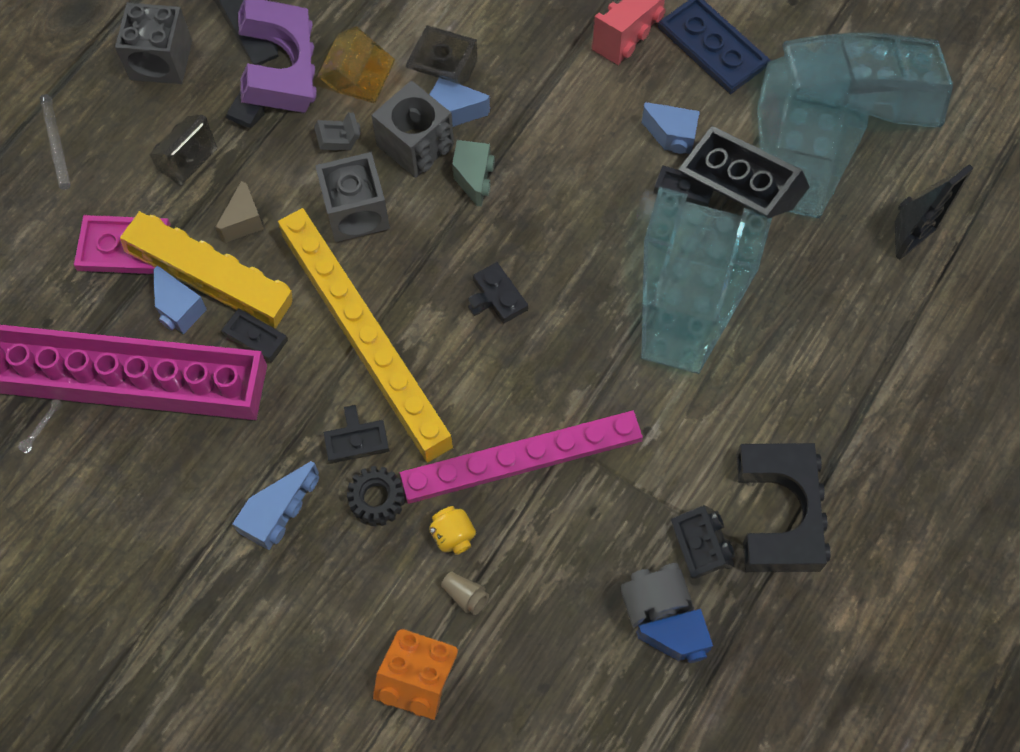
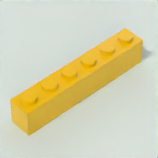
M139 211L120 237L124 252L153 267L158 265L174 278L235 310L240 308L276 329L293 303L292 290L284 282L279 280L273 281L265 277L259 269L255 267L248 268L240 264L232 255H223L215 251L207 242H198L190 238L182 229H173L165 225L155 215L148 216Z

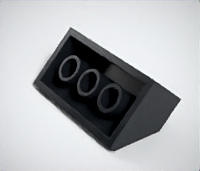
M714 126L710 127L678 169L680 173L767 218L793 210L810 188L802 169Z

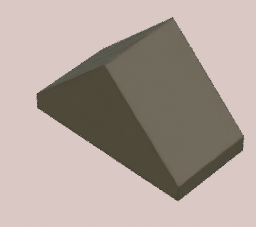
M241 181L215 227L222 242L227 243L264 230L249 188L245 182Z

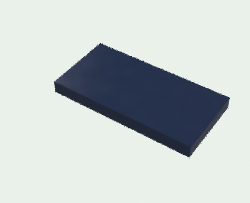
M688 0L658 22V28L730 95L770 65L771 60L704 0Z

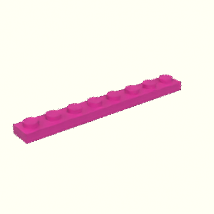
M633 410L400 472L407 502L410 504L642 442L643 436Z

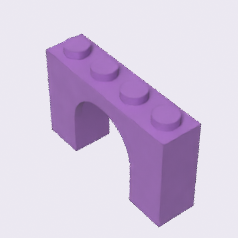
M243 0L238 12L239 35L265 39L278 44L289 55L292 66L277 69L247 63L240 79L241 102L305 113L310 103H313L316 97V87L312 85L315 73V66L311 64L314 45L313 42H310L312 21L309 20L308 9L267 0Z

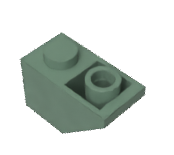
M457 140L452 163L454 180L476 206H482L484 196H489L491 180L487 179L488 172H493L495 156L490 155V144Z

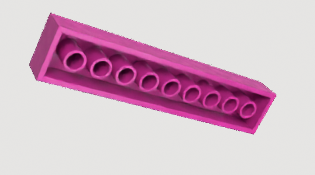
M0 325V394L257 420L267 364L261 351Z

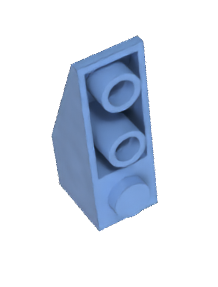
M310 461L250 497L232 524L236 531L267 550H270L273 544H278L285 534V525L289 519L296 517L299 513L307 491L311 492L318 483L319 472L315 463Z

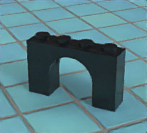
M815 443L740 444L736 454L738 483L780 484L795 494L802 508L801 524L789 532L747 533L743 541L745 572H821L827 562L830 561L831 551L829 543H825L824 531H827L828 522L826 513H822L821 502L824 501L825 492L823 483H819L818 472L821 471L822 461L821 455L816 454Z

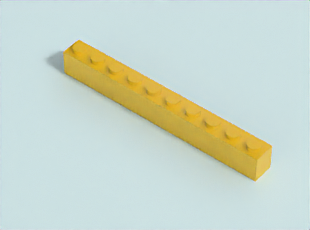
M301 208L279 220L278 224L285 242L425 461L428 463L452 449L451 434L305 210Z

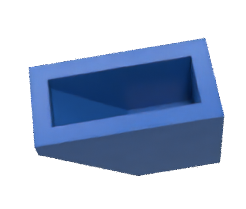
M701 609L639 625L636 632L639 640L677 661L687 659L688 663L701 661L707 658L706 653H709L713 647Z

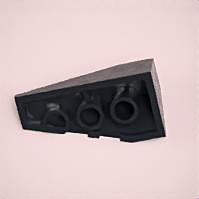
M970 164L921 191L914 198L907 197L899 205L898 209L900 212L895 220V252L899 260L940 227L974 169Z

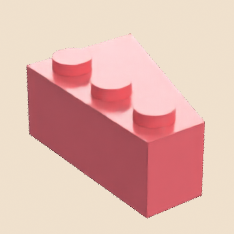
M622 0L618 4L614 2L609 4L607 9L610 11L605 15L598 13L595 16L592 50L619 65L625 57L629 58L632 55L639 40L643 41L648 36L651 26L663 18L666 11L664 8L665 0Z

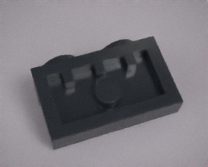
M703 505L671 519L691 578L697 579L721 568L730 569L735 567L732 560L735 557V552L730 541L725 540L721 529L724 528V522L718 511Z

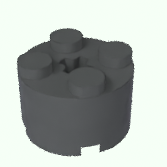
M678 563L665 565L660 568V571L650 573L649 569L639 570L630 575L632 581L621 585L620 591L633 628L675 616L676 613L683 614L694 610L690 593Z

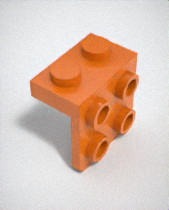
M399 630L377 672L373 699L386 705L412 712L415 715L435 720L439 710L442 690L457 657L458 649L453 645L408 630Z

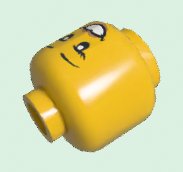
M449 506L432 516L433 522L429 530L442 552L453 551L455 555H458L472 546L470 541L476 535V530L463 509H455L454 506Z

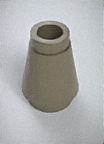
M449 572L441 583V587L445 589L465 613L470 612L473 615H477L488 602L489 594L485 592L484 586L454 572Z

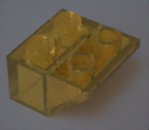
M355 26L337 35L318 77L337 93L375 103L395 59Z

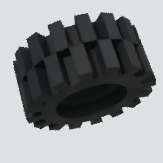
M371 466V471L368 472L366 468L360 470L362 475L358 476L355 474L352 477L354 482H349V492H347V499L354 516L360 518V521L365 525L369 522L370 526L375 527L376 523H381V526L387 525L386 521L389 519L393 522L396 519L395 515L397 513L400 515L402 512L401 506L405 502L400 479L396 478V474L393 471L389 473L387 468L382 466L381 470H377L376 466ZM374 486L383 487L388 492L386 502L378 507L370 506L364 500L366 491Z

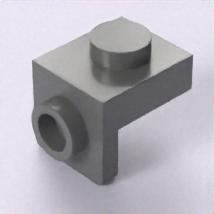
M348 112L344 121L317 120L314 126L319 147L324 150H351L361 134V128L356 121L354 112Z

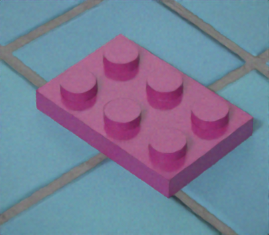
M83 215L74 261L76 270L154 274L155 267L123 250L120 237L135 217ZM160 218L165 225L170 227L171 224L167 218Z

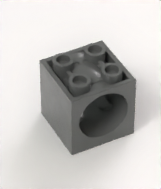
M126 3L115 48L129 80L182 84L192 38L181 7Z
M412 80L371 115L377 147L415 178L422 172L428 171L436 159L441 155L447 154L453 147L452 113ZM412 129H424V130H425V131H423V132H421V133H417V134L405 133V132H407V131H409V130H412Z
M372 152L315 165L335 242L390 229L385 198Z

